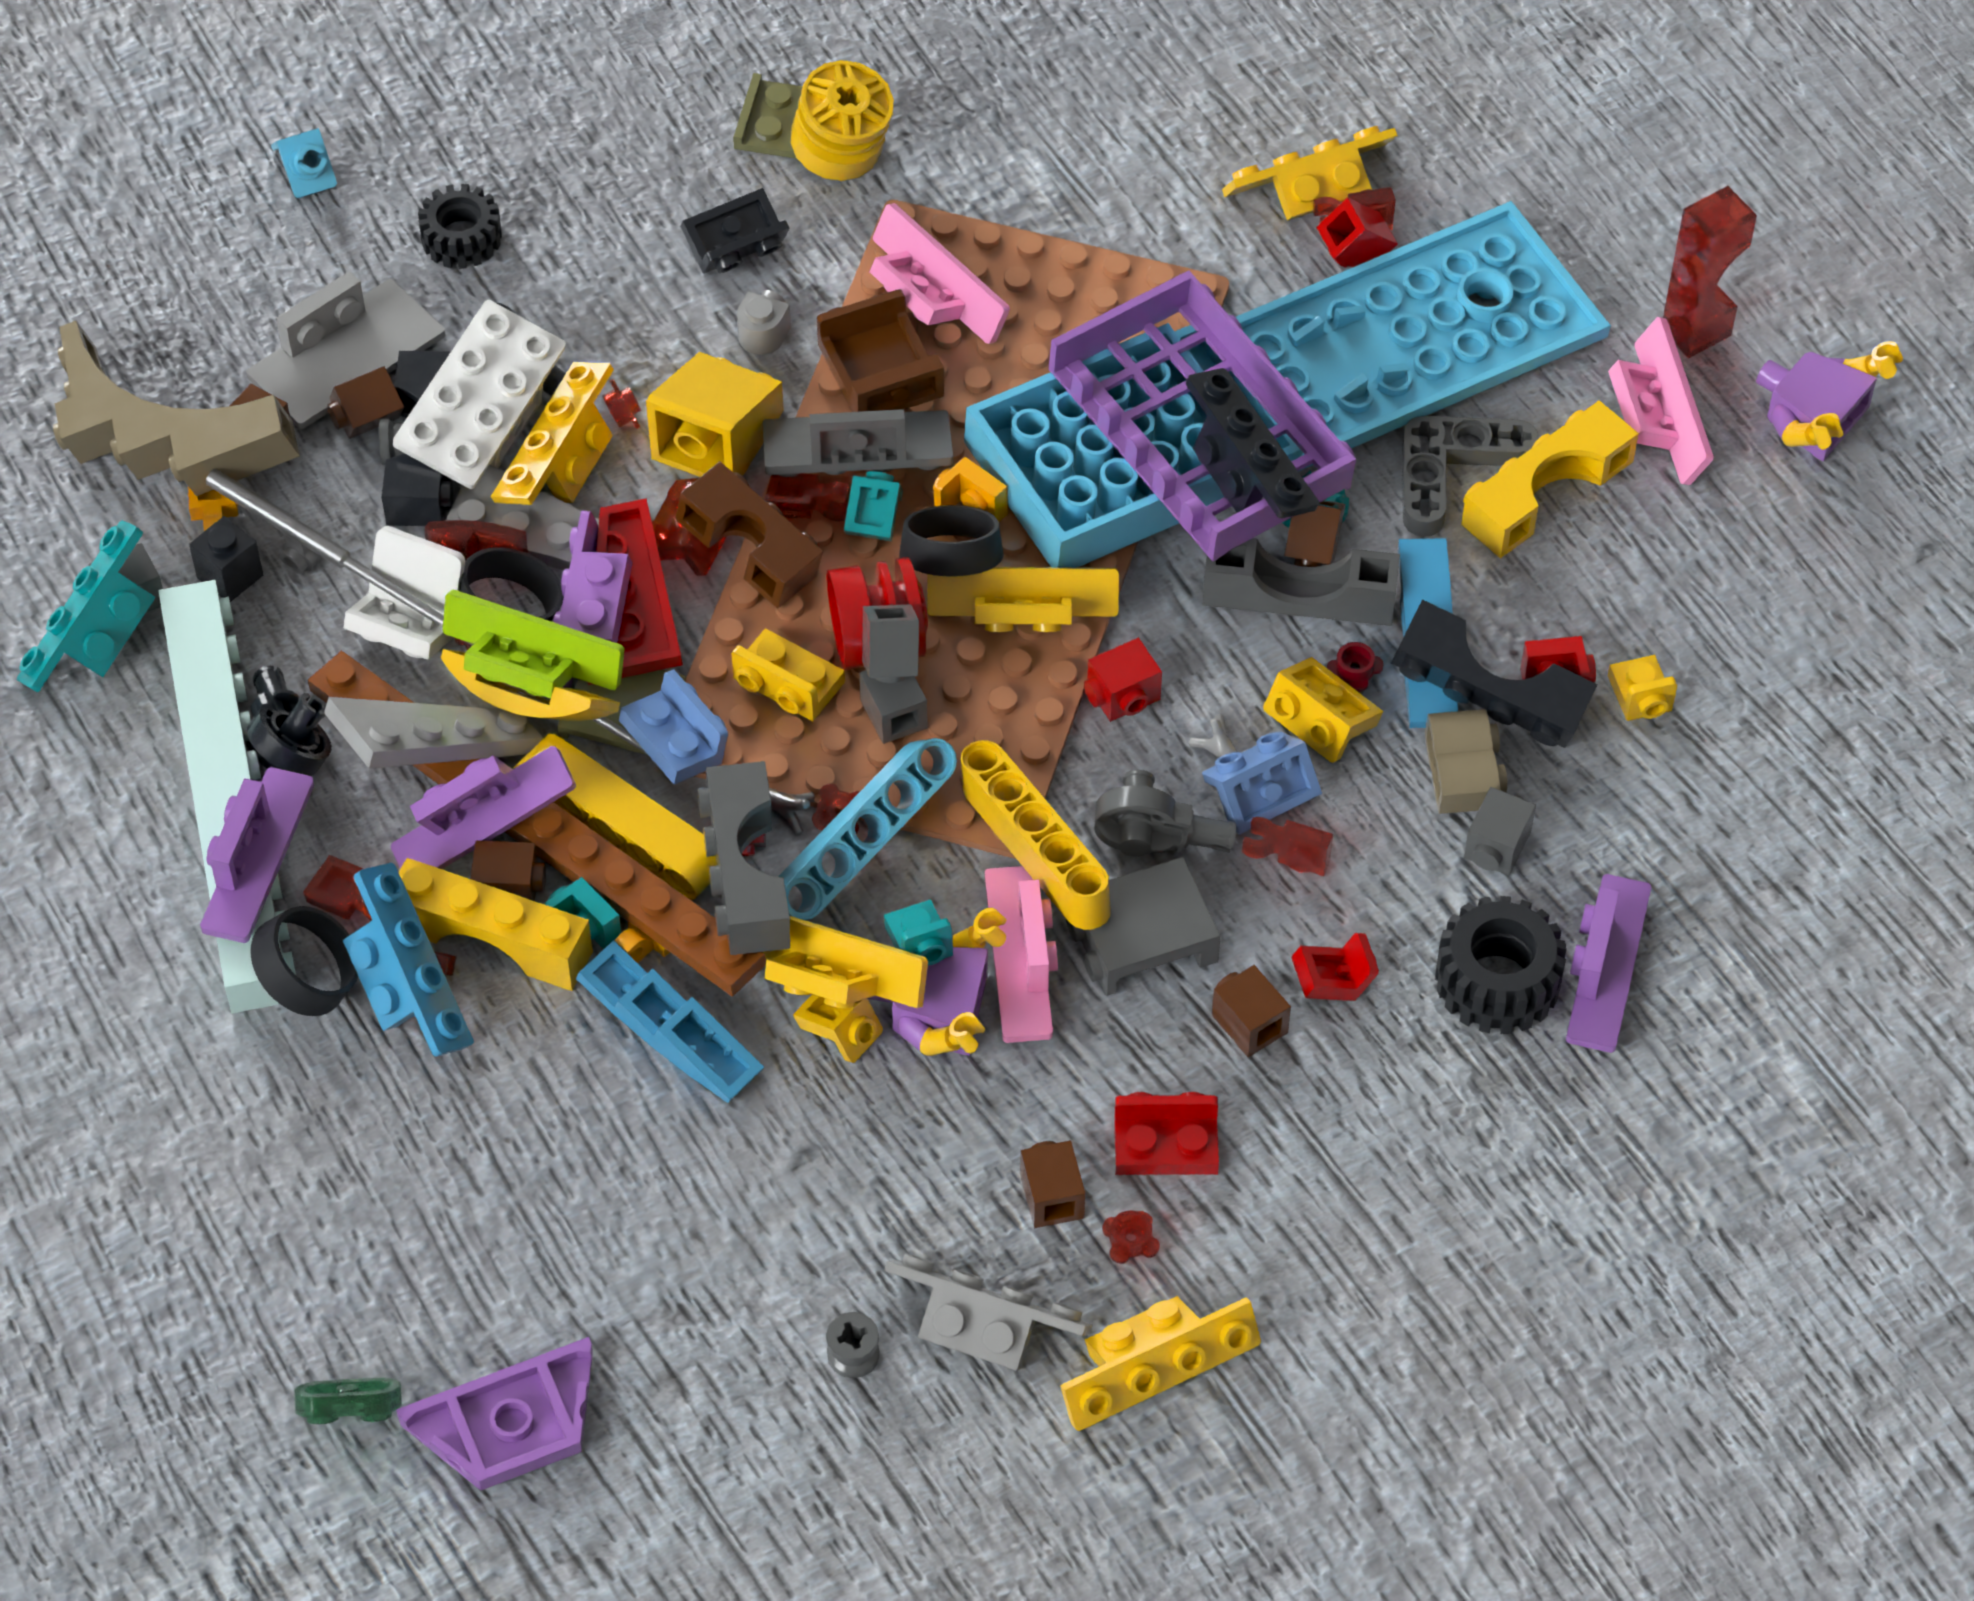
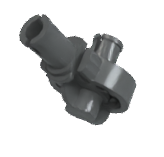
M1136 769L1126 772L1125 777H1123L1124 786L1105 792L1096 802L1094 830L1097 837L1106 845L1121 850L1122 853L1128 856L1140 857L1147 855L1149 852L1163 853L1169 850L1181 852L1188 845L1202 846L1230 853V849H1232L1236 835L1235 822L1193 815L1192 805L1176 802L1166 792L1153 788L1155 777L1145 770Z

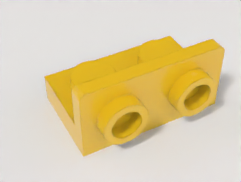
M766 628L748 649L737 645L731 653L733 679L737 680L744 689L754 693L759 692L776 701L785 711L791 714L798 713L811 721L815 720L845 683V670Z
M1313 657L1279 671L1263 706V710L1302 741H1305L1307 745L1331 763L1341 759L1350 739L1376 727L1384 712Z

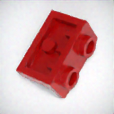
M1134 1092L1127 1096L1115 1097V1175H1218V1097L1215 1095H1204L1199 1092H1185L1180 1095H1152L1147 1092Z

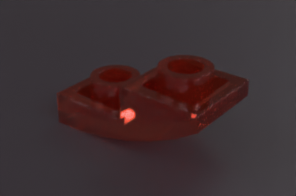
M443 520L428 522L424 528L426 540L460 552L464 556L465 562L474 553L487 548H510L528 553L526 531L509 526L481 521Z

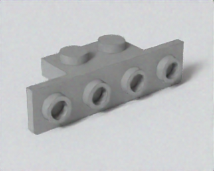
M905 1254L903 1261L891 1260L886 1262L884 1271L933 1287L917 1338L1017 1371L1021 1368L1035 1321L1079 1336L1090 1335L1093 1324L1081 1321L1083 1311L1053 1302L1051 1309L1048 1310L1031 1304L1032 1294L1007 1286H1003L1001 1294L981 1288L984 1281L981 1277L959 1270H954L952 1277H948L932 1271L934 1262L910 1254Z

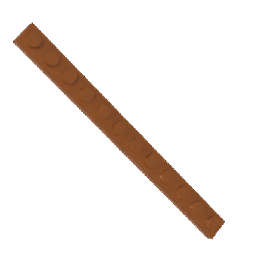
M342 650L307 680L310 692L325 703H327L328 697L414 703ZM479 759L414 764L412 766L437 784H446L465 773L466 767ZM556 803L549 804L505 831L506 834L517 842L535 843L537 856L571 881L575 882L583 877L621 917L733 997L766 966L764 952L730 955L727 935L718 936L715 917Z

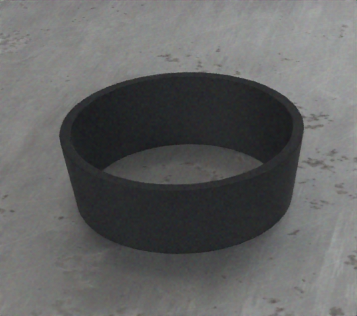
M961 505L934 506L916 511L904 521L899 558L909 557L915 571L935 576H967L988 571L996 567L1003 559L1004 553L999 522L994 515L982 509ZM956 535L977 539L960 542H942L926 538Z
M487 548L474 553L465 562L460 592L476 597L469 586L473 582L485 578L510 580L526 587L538 597L546 612L545 615L539 616V618L551 622L554 619L555 613L559 611L563 604L564 597L561 591V581L548 565L528 553L510 548Z
M309 906L290 908L262 924L252 938L250 949L251 961L259 982L275 1001L297 1014L321 1016L331 1012L338 1006L358 979V974L343 943V940L350 934L334 917L320 909ZM281 923H292L302 926L314 933L326 944L339 968L341 979L339 990L325 991L316 989L303 982L292 972L286 964L279 947L278 934Z

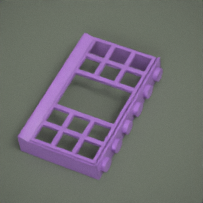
M1188 270L1052 339L1048 370L1213 562L1231 549L1291 517L1278 518L1264 498L1219 522L1215 515L1232 507L1228 499L1223 497L1205 506L1188 486L1194 481L1210 474L1206 467L1201 464L1180 476L1133 422L1190 392L1185 384L1186 381L1161 393L1144 374L1145 371L1170 360L1187 379L1189 375L1196 374V372L1180 353L1205 341L1223 362L1203 372L1220 368L1233 372L1277 422L1278 425L1269 429L1274 438L1276 439L1287 434L1305 454L1291 461L1296 469L1299 471L1311 464L1318 469L1303 479L1319 502L1345 488L1347 490L1351 488L1356 458L1351 447L1345 441H1340L1327 427L1322 414L1318 410L1312 409L1299 395L1292 380L1288 377H1283L1273 366L1266 351L1261 346H1256L1243 332L1237 318L1233 315H1228L1216 301L1211 289L1206 284H1201ZM1180 312L1197 332L1171 345L1154 324ZM1144 330L1161 351L1135 363L1118 343ZM1108 349L1125 369L1099 382L1082 361ZM1133 378L1151 399L1125 412L1107 391Z

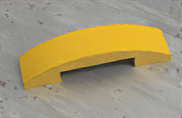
M443 649L442 661L463 686L480 699L507 712L536 718L584 721L606 717L617 713L619 710L620 702L580 689L554 687L551 699L543 696H534L525 690L503 682L489 681L483 678L482 675L464 670V651Z

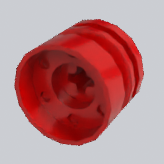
M909 557L897 558L895 560V581L891 579L887 563L885 561L877 562L875 584L867 585L864 574L858 565L827 570L826 582L831 623L838 656L844 670L864 667L862 662L863 606L911 604L919 620L918 658L925 657L926 633L928 629L927 608L921 583L915 575Z

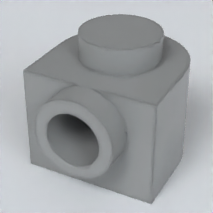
M764 290L761 294L751 291L746 293L737 310L738 340L742 348L752 354L764 355L774 352L781 346L791 329L790 304L785 303L781 295L771 290Z

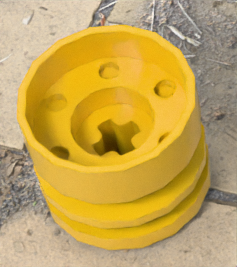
M845 60L824 63L809 74L802 86L798 109L795 113L791 131V145L795 156L807 170L825 179L845 181L859 178L873 169L881 155L885 134L888 131L893 115L894 98L888 83L875 70L861 63Z

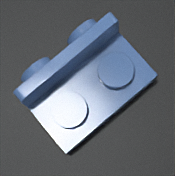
M674 669L664 673L661 691L621 707L619 722L674 785L705 772L706 767L722 764L728 737V731L723 720L709 710L698 697L694 687L686 683Z
M1283 732L1269 733L1260 737L1256 741V746L1242 753L1232 752L1225 754L1215 761V766L1202 772L1205 783L1216 787L1227 821L1236 823L1237 834L1240 835L1322 794L1305 741Z

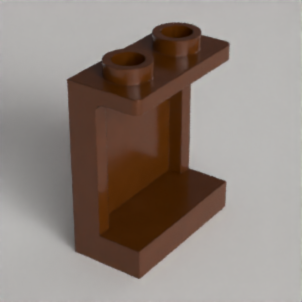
M901 289L885 294H877L869 299L844 307H836L817 316L818 346L852 412L903 410L944 397V366L937 354L929 356L907 316L906 297Z

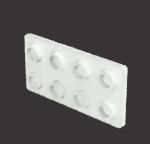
M486 300L393 438V446L469 489L475 488L489 465L499 468L541 404L543 383L564 352L565 341L497 303Z

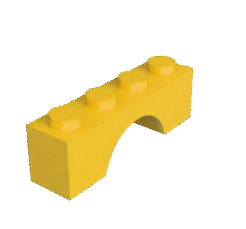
M1600 400L1585 411H1576L1569 417L1564 426L1551 435L1549 433L1542 435L1529 451L1519 458L1513 457L1506 461L1499 472L1485 482L1475 483L1464 496L1461 525L1501 559L1534 535L1539 507L1534 494L1541 487L1562 479H1579L1599 486L1603 485L1633 463L1639 433Z
M406 858L399 870V875L431 943L437 944L442 937L451 934L478 938L509 955L527 976L573 991L577 983L576 977L578 973L586 966L593 953L588 919Z

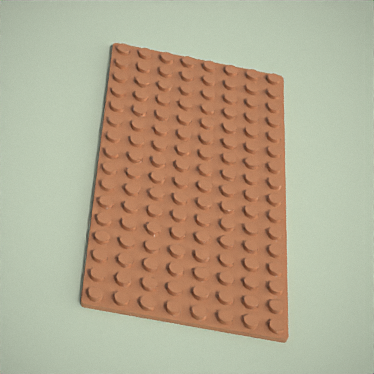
M889 200L882 209L842 307L869 299L877 294L888 293L884 285L870 273V269L875 257L888 255L874 242L873 235L885 206L892 203L897 204L1010 307L1009 314L997 341L987 344L960 319L928 326L926 323L919 321L906 306L907 316L929 356L937 354L944 366V397L904 409V412L948 411L953 465L941 466L934 470H923L916 467L896 468L889 472H882L894 476L893 482H899L903 490L902 501L898 502L892 541L844 533L853 475L866 477V472L872 470L847 471L839 475H831L825 472L800 473L794 477L771 475L762 498L766 502L775 504L791 524L801 532L808 533L817 542L819 548L823 551L817 576L777 609L743 579L749 555L756 549V546L750 540L744 538L689 669L686 683L694 687L702 702L714 715L719 716L723 720L727 728L728 737L722 764L718 766L765 761L769 788L787 794L813 792L815 800L810 802L811 807L838 814L905 745L910 742L933 738L945 740L953 747L956 753V768L951 777L906 822L901 830L1016 859L966 799L963 792L961 752L970 743L980 740H988L998 744L1046 799L1085 691L1084 681L1087 680L1088 659L1098 655L1111 617L1072 616V624H1061V631L1057 632L1034 631L1033 624H1013L1012 631L991 632L985 630V624H975V616H931L927 612L925 657L918 658V676H915L927 699L928 728L885 744L879 738L860 699V672L865 671V667L845 670V683L815 720L811 721L798 713L791 714L785 711L776 701L759 692L754 693L744 689L737 680L733 679L731 653L737 645L748 649L766 628L843 669L838 656L831 623L826 582L827 570L858 565L864 574L867 585L875 584L876 564L879 561H885L891 579L895 581V560L899 558L905 519L916 511L934 507L933 486L943 470L946 468L952 469L964 457H967L981 467L964 443L966 407L1050 373L1048 369L1052 339L1188 270L1201 284H1206L1211 289L1216 301L1222 308L1229 291V280L1224 276L903 201ZM1180 312L1154 324L1156 327H1160L1169 323L1174 331L1190 325ZM1142 330L1119 343H1122L1126 340H1129L1146 332ZM823 354L820 357L795 418L809 417V414L852 412ZM961 501L956 504V505L964 506ZM1008 506V515L999 522L1004 556L996 567L1051 568ZM947 535L926 539L942 542H960L977 538ZM1138 541L1078 568L1118 569L1120 594ZM914 570L918 581L921 583L927 608V574ZM925 749L921 756V765L929 774L933 767V758L930 752ZM706 771L694 777L706 779ZM892 783L888 791V798L891 804L897 807L900 803L901 794L898 787Z

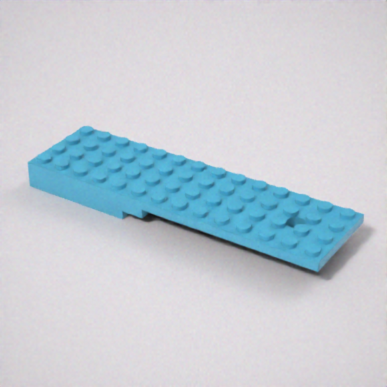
M1512 201L1236 316L1243 332L1256 346H1261L1266 351L1273 366L1283 377H1288L1292 380L1304 401L1312 409L1318 410L1324 417L1327 427L1340 441H1345L1351 448L1400 428L1415 417L1430 415L1608 337L1611 327ZM1477 293V295L1485 299L1496 298L1500 304L1493 307H1484L1470 301L1468 296ZM1169 323L1157 327L1171 345L1197 332L1191 325L1174 331ZM1146 333L1119 343L1135 363L1161 351ZM1205 341L1180 353L1196 373H1201L1223 362ZM1108 349L1082 361L1099 382L1125 369ZM1170 360L1144 372L1161 393L1187 380ZM1229 371L1267 428L1270 429L1278 425L1233 372ZM1051 372L966 407L964 443L982 469L1007 486L1009 508L1051 568H1078L1179 524L1177 519ZM1133 378L1107 391L1125 412L1151 399ZM1191 392L1133 421L1180 476L1202 464L1192 448L1207 415ZM1287 434L1276 438L1291 461L1305 455ZM1210 474L1188 485L1205 506L1224 497Z

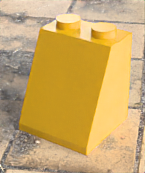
M699 351L654 390L646 400L651 459L701 477L721 461L732 472H737L743 476L764 443L763 420L778 419L784 411L782 381L776 380L766 373H757L735 365L725 358H716Z

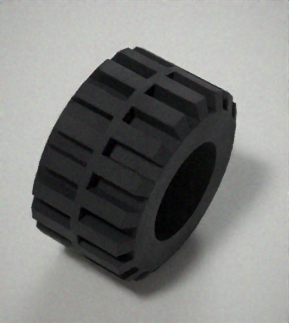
M1489 896L1479 898L1477 907L1473 906L1470 902L1460 908L1459 916L1453 914L1447 921L1446 930H1443L1440 939L1435 980L1438 981L1437 992L1439 998H1446L1445 1008L1450 1014L1459 1012L1461 1014V1023L1468 1027L1472 1022L1480 1025L1479 1031L1489 1034L1490 1028H1500V1034H1512L1513 1027L1518 1026L1521 1031L1532 1028L1533 1019L1539 1022L1543 1021L1548 1016L1549 1008H1554L1561 988L1567 949L1565 940H1560L1561 929L1557 923L1548 924L1550 915L1543 909L1535 912L1531 910L1532 903L1523 899L1520 904L1512 903L1510 896H1500L1499 902H1492ZM1489 956H1502L1517 962L1524 970L1513 974H1499L1487 970L1477 961Z

